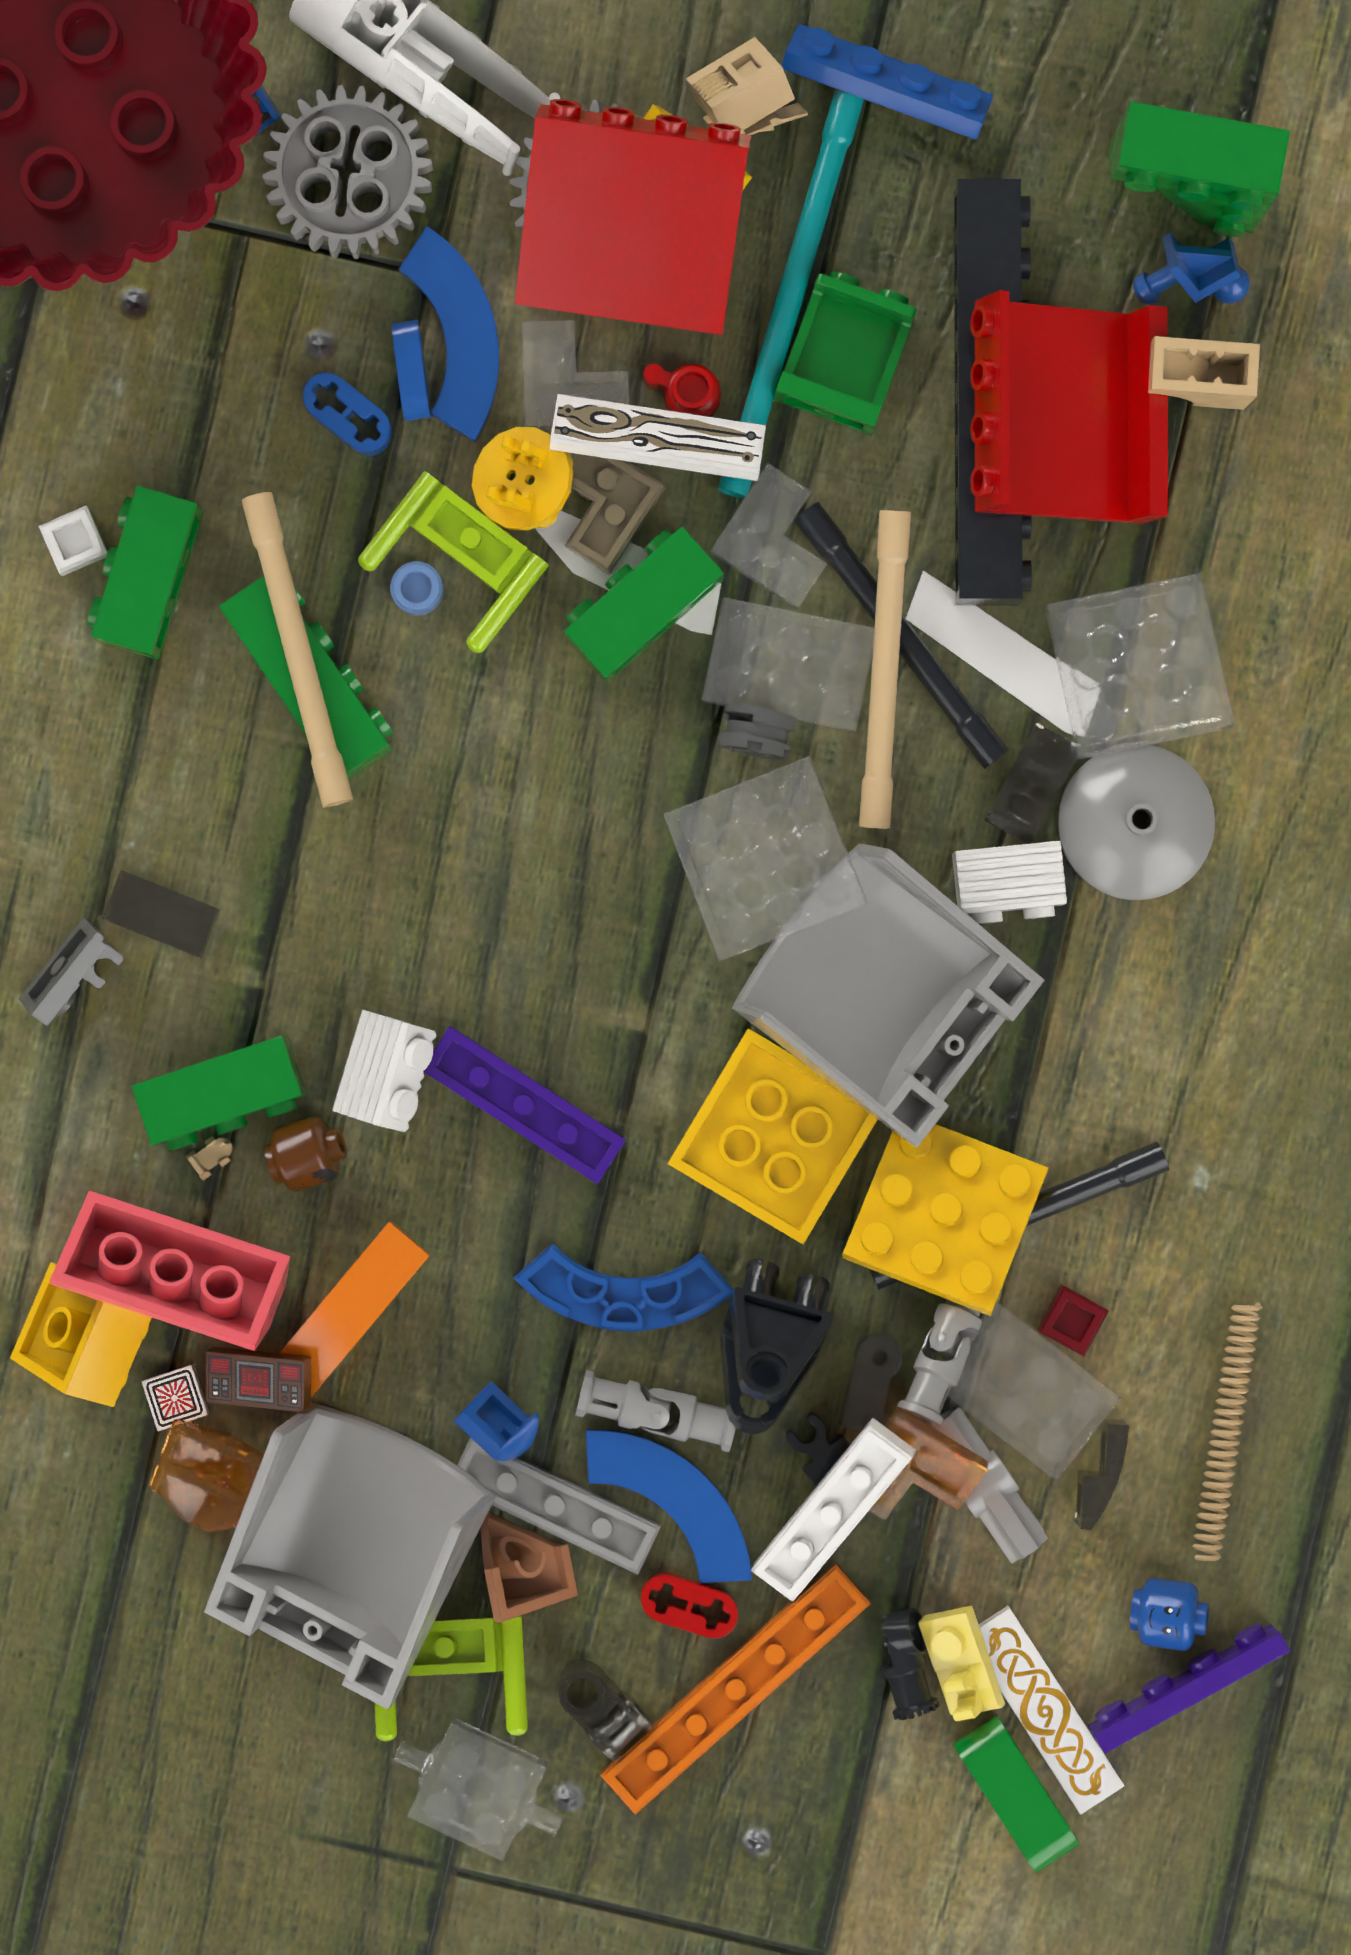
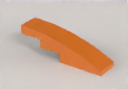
M392 1221L386 1224L280 1352L281 1354L311 1356V1398L431 1255Z

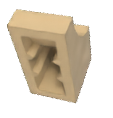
M1155 336L1151 341L1148 393L1186 399L1192 402V406L1244 410L1257 397L1260 344Z

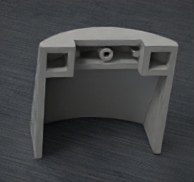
M859 843L821 881L779 932L751 973L732 1009L912 1146L918 1147L949 1107L944 1102L947 1095L1005 1020L1013 1022L1045 980L895 852L887 848Z
M311 1403L310 1409L305 1412H298L274 1430L204 1613L248 1636L252 1635L257 1629L341 1672L345 1675L342 1683L344 1687L389 1709L394 1704L496 1496L466 1471L428 1447L370 1420L331 1407Z

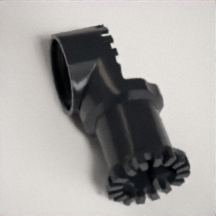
M915 1608L884 1614V1618H882V1623H886L881 1625V1630H886V1633L882 1634V1638H888V1642H885L884 1645L888 1647L887 1652L890 1654L892 1661L882 1665L879 1670L881 1676L888 1679L896 1705V1708L892 1711L894 1720L913 1719L915 1717L914 1712H917L918 1717L922 1716L921 1710H923L924 1714H927L930 1711H935L940 1706L938 1698L931 1696L923 1666L927 1663L924 1655L927 1648L918 1624L923 1617Z

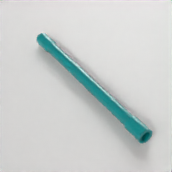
M835 90L822 132L821 148L740 422L759 425L767 424L775 390L782 373L846 151L852 143L864 103L863 98L841 90ZM721 476L717 490L733 497L747 499L752 480Z

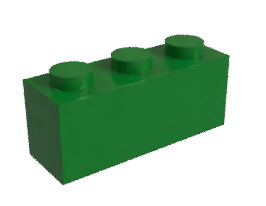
M136 485L133 498L127 496L124 499L118 517V526L123 528L118 548L110 547L103 566V577L108 578L102 598L97 596L94 598L88 615L87 626L93 628L92 638L102 644L152 659H160L204 511L197 503Z
M682 526L674 534H671L668 529L662 531L644 548V551L649 555L634 569L629 564L624 565L605 583L609 591L595 604L589 598L586 599L566 617V621L570 624L564 630L566 639L606 683L619 674L724 579L723 571Z
M285 1035L131 1085L150 1145L165 1143L168 1152L197 1143L198 1139L195 1132L215 1126L218 1135L248 1126L245 1116L264 1109L268 1118L296 1110L298 1107L295 1099L307 1095L289 1038Z

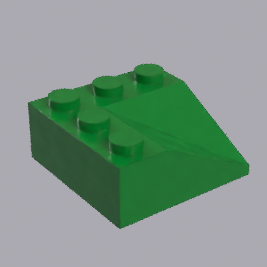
M1130 101L1110 143L1108 158L1112 179L1124 181V186L1134 191L1153 192L1156 190L1200 224L1214 226L1213 231L1219 235L1242 237L1245 232L1252 233L1279 195L1290 130Z

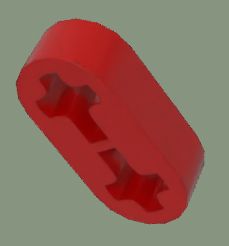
M664 1571L650 1576L642 1587V1608L648 1617L657 1622L707 1638L716 1639L729 1634L737 1623L738 1608L736 1601L728 1591L720 1587L700 1583L697 1580ZM666 1583L673 1586L672 1593L675 1597L687 1600L685 1607L668 1603L665 1610H659L656 1608V1599L649 1596L651 1590L660 1591L663 1584ZM714 1599L723 1601V1611L728 1613L729 1617L727 1620L718 1619L715 1626L706 1624V1615L703 1612L692 1609L693 1603L710 1607Z

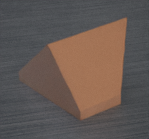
M490 1512L487 1513L480 1527L484 1572L494 1622H503L578 1596L568 1544H559Z

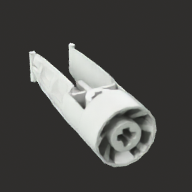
M294 0L289 13V20L373 80L381 88H387L416 108L418 113L425 118L432 119L460 137L466 144L477 148L504 164L502 172L505 176L512 174L520 152V146L483 115L441 84L447 76L449 69L454 64L534 119L541 104L550 105V100L560 99L559 94L555 92L551 93L550 97H548L522 75L519 69L501 58L485 45L481 38L463 28L430 0Z

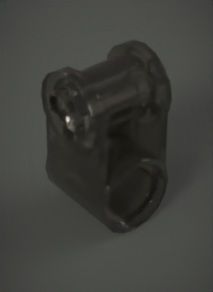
M573 1661L562 1671L559 1680L560 1704L585 1730L592 1742L613 1762L616 1763L622 1757L621 1750L642 1729L649 1731L654 1726L652 1719L629 1694L622 1691L592 1661ZM578 1678H588L596 1684L597 1691L589 1699H576L568 1691L571 1682Z

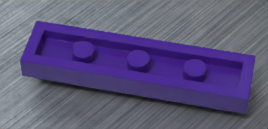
M451 1026L448 1027L433 1050L432 1060L423 1071L596 1184L599 1183L626 1141L622 1136Z
M1262 1624L1252 1625L1234 1636L1233 1639L1236 1644L1219 1653L1215 1649H1210L1192 1658L1187 1663L1189 1669L1171 1679L1169 1675H1162L1148 1682L1141 1688L1143 1695L1131 1702L1124 1704L1123 1700H1118L1106 1705L1095 1714L1097 1720L1088 1725L1101 1750L1105 1754L1290 1652L1281 1633L1272 1624L1264 1628Z

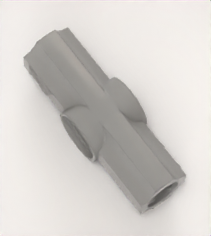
M957 1405L941 1414L943 1418L941 1427L927 1425L921 1431L939 1460L944 1463L952 1475L950 1481L975 1518H981L1012 1564L1037 1550L1048 1537L1030 1508L1025 1505L1017 1493L1019 1487L994 1450H988L961 1408Z

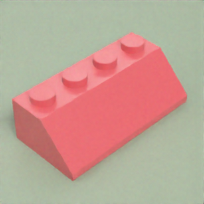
M89 1190L51 1276L50 1284L255 1351L271 1326L285 1290L290 1256Z

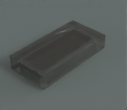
M121 870L102 919L201 958L221 909Z

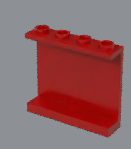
M566 99L550 100V105L541 104L534 123L514 304L722 335L726 319L727 299L751 135L740 134V127L728 123H710L709 129L687 126V119L674 115L656 116V121L634 118L635 112L620 107L603 108V113L581 110L582 105L580 103Z
M999 290L976 300L970 321L971 332L975 337V361L970 375L971 385L975 390V415L973 416L970 428L971 438L975 443V468L972 472L970 483L971 491L975 496V512L1143 524L1168 517V395L1148 393L1151 341L1155 336L1168 337L1167 307L1148 305L1130 313L1017 303L1009 302V291Z

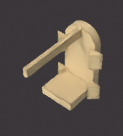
M211 1136L204 1141L206 1147L197 1154L193 1149L185 1155L203 1181L212 1175L209 1170L217 1164L223 1167L231 1161L228 1156L232 1153L233 1146L227 1138L215 1140Z

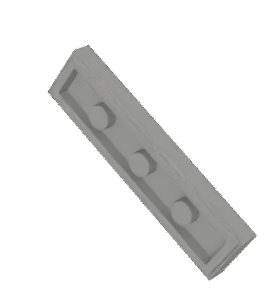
M471 1437L457 1464L458 1467L470 1474L496 1496L492 1503L493 1506L637 1575L661 1528L660 1524L520 1457L509 1461H496Z

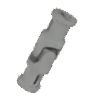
M947 1299L945 1303L938 1304L934 1314L935 1325L929 1330L913 1366L916 1375L906 1399L898 1402L897 1411L925 1425L941 1427L943 1418L940 1413L951 1386L958 1385L970 1352L971 1342L975 1339L981 1328L980 1312ZM933 1353L941 1356L945 1361L933 1360Z
M586 1370L575 1415L584 1417L586 1413L610 1418L617 1420L620 1427L632 1429L641 1426L642 1429L650 1433L686 1442L688 1438L720 1445L721 1451L725 1452L730 1451L736 1429L729 1420L726 1408L698 1402L695 1395L663 1388L648 1390L641 1382L629 1380L627 1384L595 1377L594 1371ZM671 1402H674L680 1410V1415L675 1423L666 1426L670 1419Z

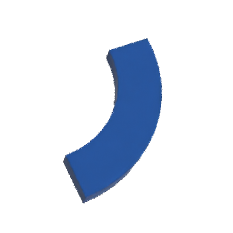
M426 226L399 268V272L421 290L438 315L445 335L447 348L446 373L440 395L431 411V415L476 444L490 416L498 388L499 341L490 303L471 267L452 245Z
M554 1242L514 1277L530 1295L560 1315L601 1329L615 1331H644L675 1324L678 1325L699 1317L717 1307L732 1296L735 1291L701 1252L683 1265L665 1273L640 1278H624L599 1273L581 1265L566 1255Z
M586 1429L589 1483L616 1485L630 1489L649 1498L663 1508L681 1528L692 1548L700 1583L752 1580L750 1558L738 1520L715 1484L696 1465L668 1447L644 1436L610 1429Z

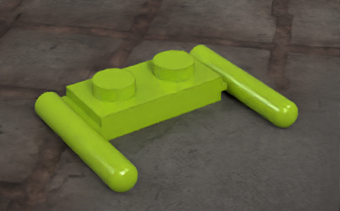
M424 471L361 553L358 562L366 571L376 570L408 526H411L416 532L478 579L501 594L466 640L467 646L471 651L482 653L549 565L452 490Z
M517 1616L503 1622H494L493 1617L435 1620L407 1676L504 1671L507 1731L511 1735L519 1736L528 1729L522 1616ZM396 1700L389 1709L374 1702L376 1736L381 1741H391L397 1735Z

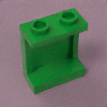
M831 271L830 276L818 273L813 293L786 367L782 371L776 387L774 401L872 436L917 308L908 305L909 299L898 292L880 289L879 294L860 288V281L848 274Z

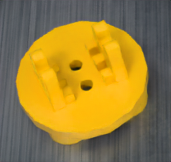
M515 427L499 433L483 447L474 465L472 489L476 504L487 518L508 530L528 531L536 527L546 528L551 526L556 521L558 513L562 510L571 492L573 478V459L569 452L549 450L551 435L536 427ZM516 473V477L510 480L511 474ZM534 477V483L529 485L530 478Z

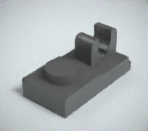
M85 917L82 918L19 998L29 1013L46 1026L50 1024L55 1016H61L70 1008L76 996L75 991L80 986L79 982L82 978L97 988H101L106 983L94 971L95 966L93 964L97 959L108 958L117 965H120L123 961V956L118 950L106 942L101 932Z

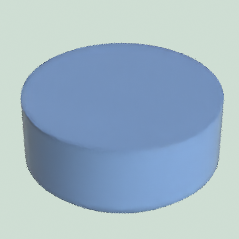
M414 561L406 563L397 569L391 580L390 591L394 602L403 612L414 616H421L432 612L438 607L443 598L444 586L440 575L432 566L424 562Z

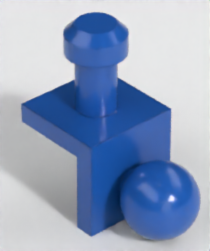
M1172 232L1162 237L1168 265L1150 275L1147 272H1143L1135 277L1133 283L1134 291L1139 300L1149 305L1160 299L1161 292L1178 282L1195 303L1210 294H1213L1222 303H1237L1246 296L1250 286L1248 274L1238 265L1235 246L1229 237L1211 248L1182 246Z

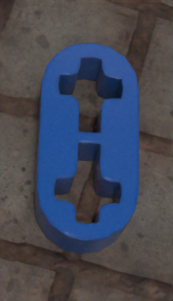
M411 320L392 323L404 420L431 418L419 321Z
M323 372L314 375L307 381L303 389V401L307 411L317 422L361 455H377L388 447L392 439V428L388 417L379 407L341 377L333 373ZM333 386L338 388L335 395L340 404L346 409L342 414L329 405L324 406L322 410L317 409L319 400L315 395L316 391L322 388L328 392ZM353 415H356L367 424L372 422L373 419L378 420L376 428L380 437L376 441L368 437L362 443L357 441L360 433L349 420Z

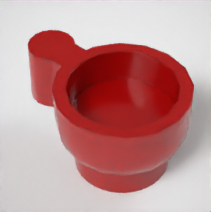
M693 363L682 365L670 373L663 370L658 364H650L644 370L645 385L652 390L659 389L664 391L663 397L668 411L712 417L720 406L722 396L720 383L714 373L703 365Z

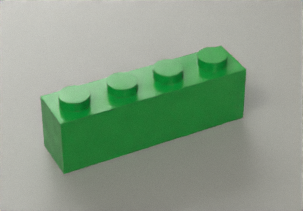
M262 576L219 605V608L306 735L264 576ZM295 587L299 606L301 607L306 602ZM303 617L336 746L342 755L349 780L393 750L386 738L394 732L377 707L368 712L361 703L357 694L365 689L349 665L345 664L338 669L328 654V651L334 648L335 645L317 620L309 626Z

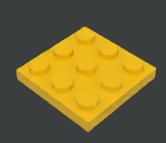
M748 1028L667 1164L799 1243L804 1244L878 1119L794 1055Z
M937 1124L933 1126L918 1147L912 1146L892 1131L843 1251V1259L991 1316L1049 1168Z

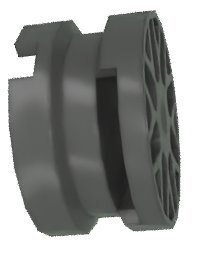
M726 703L723 718L728 723L726 730L720 732L719 747L755 757L788 761L791 746L787 744L789 732L795 730L796 717L761 707Z

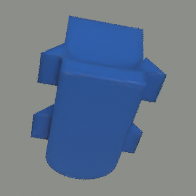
M262 85L253 96L257 95L261 100L258 105L262 113L268 112L271 117L261 124L257 135L281 118L280 112Z

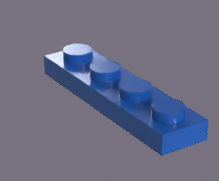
M799 23L785 51L781 65L786 71L975 140L979 136L994 96L980 90L971 83L949 79L930 72L929 69L922 65L908 64L881 54L873 47L859 46L832 36L824 29L810 28Z

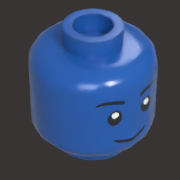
M1150 1578L1144 1584L1143 1589L1135 1588L1130 1613V1630L1138 1631V1637L1144 1645L1181 1651L1188 1650L1193 1645L1196 1634L1206 1635L1209 1604L1199 1602V1591L1192 1583Z

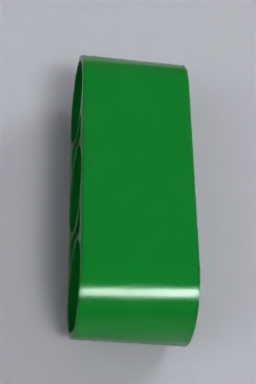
M998 1715L953 1743L967 1769L1035 1873H1038L1080 1845L1072 1829Z

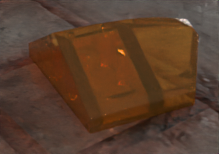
M175 1419L173 1420L149 1486L156 1494L162 1496L181 1520L207 1532L235 1529L264 1455L233 1434Z

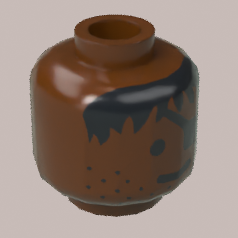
M318 1116L309 1117L276 1128L272 1133L271 1143L266 1144L264 1148L266 1163L273 1180L277 1184L283 1183L294 1192L335 1180L340 1171V1159L347 1157V1148L341 1131L338 1128L330 1129L328 1124Z

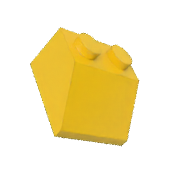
M50 1262L10 1359L66 1395L114 1407L121 1389L127 1382L129 1370L140 1344L148 1332L152 1317L50 1284L51 1276L57 1263Z

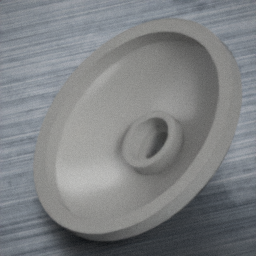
M1120 745L1095 755L1072 776L1064 790L1059 805L1058 835L1066 859L1073 870L1088 885L1101 893L1118 899L1149 900L1180 888L1201 868L1208 856L1214 838V806L1203 779L1183 758L1171 751L1153 745ZM1136 810H1143L1148 813L1150 824L1146 829H1138L1134 826L1132 815Z

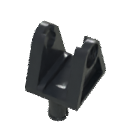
M762 1259L748 1261L742 1288L737 1286L735 1288L719 1336L726 1412L730 1422L737 1429L751 1434L765 1432L775 1424L814 1366L834 1315L823 1311L827 1293L830 1290V1282L822 1276L818 1277L817 1285L812 1295L810 1294L814 1274L804 1273L797 1277V1287L793 1302L772 1297L780 1269L777 1265L768 1261L766 1272L763 1275V1279L760 1280ZM749 1394L758 1400H766L768 1411L760 1415L759 1418L749 1417L744 1414L740 1398L743 1395Z

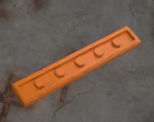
M834 1562L807 1586L793 1602L788 1603L600 1772V1776L636 1815L871 1604L870 1600L839 1565Z

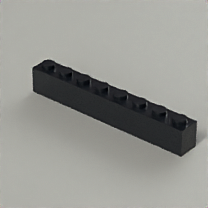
M958 179L954 190L955 605L1017 606L1023 599V592H1030L1032 585L1031 560H1022V540L1031 539L1032 516L975 512V496L971 491L970 484L971 475L975 468V443L971 438L970 432L971 422L975 415V390L970 380L972 365L975 361V337L972 335L970 327L975 301L999 290L1009 291V302L1031 304L1030 300H1022L1021 279H1030L1031 271L1030 247H1021V228H1029L1031 202L1030 196H1021V179Z

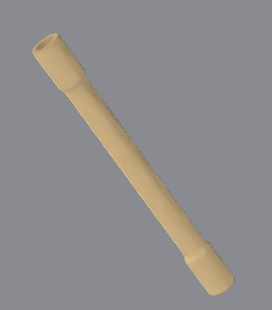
M272 492L254 494L243 498L241 501L252 543L258 551L312 755L311 765L322 807L347 803L353 800V795L342 755L336 746L284 550V535Z
M879 510L877 541L879 566L866 766L861 787L859 826L866 828L888 829L891 825L893 795L891 770L905 564L909 553L911 512Z

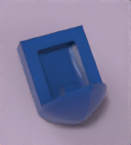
M490 1381L454 1419V1422L494 1460L509 1461L520 1457L531 1447L538 1431L539 1414L534 1412L528 1417L505 1393Z

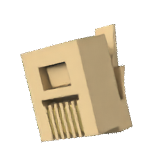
M756 37L686 78L695 101L707 114L703 119L708 129L710 123H728L740 127V134L753 135L758 132L774 130L773 126L808 115L807 111L799 103L783 107L793 101L795 97L782 66Z

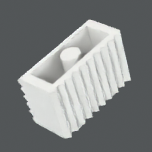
M1060 841L962 850L952 853L957 906L966 914L971 915V918L978 924L1002 922V912L1023 910L1024 919L1055 916L1054 906L1067 904Z
M362 1010L332 1111L373 1125L402 1132L409 1129L408 1121L412 1119L417 1110V1091L421 1088L420 1081L424 1078L423 1071L432 1060V1041L436 1038L435 1031Z

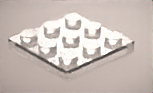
M1200 573L1046 605V617L1078 759L1220 731L1234 726L1235 722Z
M808 756L663 814L719 961L868 904L812 757Z

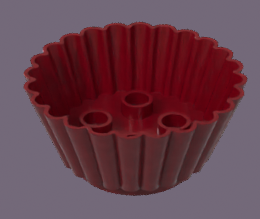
M0 0V286L13 287L33 277L36 283L46 290L62 291L78 283L84 275L100 283L115 282L124 277L129 271L133 258L151 263L163 260L173 252L178 241V230L187 232L199 230L209 223L215 213L216 199L214 194L235 186L242 177L245 165L244 155L240 147L255 137L261 126L262 113L258 103L252 96L264 82L267 68L265 59L260 51L250 45L258 28V14L250 1Z

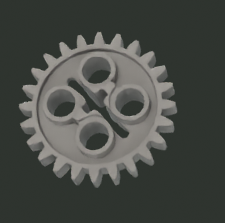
M338 85L336 99L328 101L326 95L319 89L316 91L317 106L311 108L302 99L297 101L301 116L298 119L285 113L282 114V120L288 129L286 134L275 131L270 133L271 140L279 147V151L264 152L263 157L266 163L276 167V169L267 171L262 176L266 185L278 188L266 195L271 206L284 205L276 215L281 225L296 220L291 229V234L296 241L308 232L310 233L309 246L312 251L316 252L323 242L327 241L333 258H337L342 245H348L353 258L358 259L361 244L368 243L371 250L377 255L380 253L379 238L385 236L394 245L399 243L395 231L398 225L413 231L415 227L408 214L410 210L425 213L426 211L425 203L417 196V193L432 192L431 182L420 177V175L433 171L432 160L419 157L429 150L426 138L412 139L420 130L416 119L401 124L405 115L404 106L401 103L394 106L390 111H386L387 98L383 92L370 103L368 102L364 86L358 88L354 99H348L343 85ZM357 127L360 129V134L354 147L353 161L358 173H351L349 176L346 212L344 216L338 217L336 210L339 207L344 188L338 171H346L348 167L351 130ZM333 132L341 137L339 145L332 151L321 152L314 148L316 139L323 133ZM377 141H383L392 146L390 155L384 160L372 161L365 156L367 148ZM324 183L331 187L330 195L325 201L311 203L305 200V193L313 184ZM367 192L380 194L383 197V201L377 210L364 213L356 208V202L362 194Z

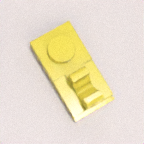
M973 1606L925 1615L918 1624L949 1713L953 1715L954 1720L976 1718L981 1712L1002 1708L1005 1702Z

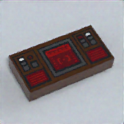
M212 1347L206 1351V1402L305 1412L311 1408V1356Z

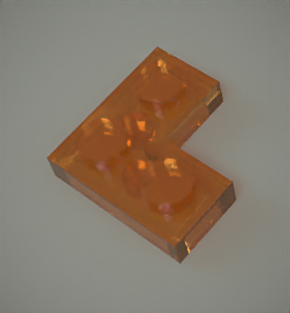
M898 1406L884 1426L916 1449L913 1458L869 1511L886 1520L912 1483L959 1510L986 1474L989 1461Z

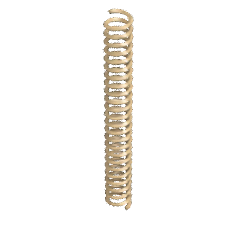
M1258 1302L1255 1304L1256 1306L1233 1305L1231 1307L1233 1311L1248 1316L1232 1315L1229 1317L1231 1321L1245 1326H1229L1228 1330L1246 1337L1228 1336L1226 1338L1228 1342L1243 1347L1227 1346L1224 1348L1227 1353L1240 1357H1224L1222 1360L1225 1363L1241 1368L1223 1367L1220 1369L1223 1373L1238 1378H1221L1219 1381L1222 1384L1238 1389L1219 1388L1217 1391L1220 1394L1235 1399L1218 1398L1215 1401L1217 1404L1236 1410H1214L1215 1414L1233 1420L1214 1419L1212 1421L1213 1424L1233 1431H1210L1212 1435L1230 1441H1209L1211 1446L1228 1451L1210 1450L1207 1454L1228 1462L1207 1461L1205 1463L1209 1467L1225 1472L1206 1471L1203 1474L1206 1477L1225 1483H1202L1204 1487L1222 1493L1202 1492L1200 1495L1203 1498L1222 1504L1204 1502L1198 1504L1200 1508L1219 1514H1197L1198 1518L1217 1524L1197 1523L1195 1525L1196 1528L1217 1535H1193L1195 1539L1214 1544H1193V1549L1214 1555H1196L1194 1557L1195 1560L1217 1561L1222 1558L1220 1553L1215 1550L1223 1548V1545L1218 1540L1225 1537L1220 1529L1227 1526L1220 1519H1225L1229 1516L1223 1509L1229 1507L1230 1504L1223 1498H1228L1232 1495L1226 1488L1234 1485L1226 1477L1235 1475L1233 1469L1229 1467L1237 1464L1235 1459L1231 1457L1239 1454L1237 1449L1231 1446H1237L1241 1443L1234 1436L1241 1434L1242 1431L1234 1425H1240L1244 1422L1237 1415L1246 1412L1238 1404H1244L1247 1400L1239 1394H1245L1249 1391L1242 1384L1248 1383L1251 1380L1242 1373L1252 1371V1368L1245 1363L1252 1362L1254 1358L1245 1352L1256 1350L1252 1344L1247 1342H1254L1258 1339L1253 1333H1250L1259 1329L1257 1324L1250 1322L1261 1319L1259 1314L1253 1312L1263 1308Z

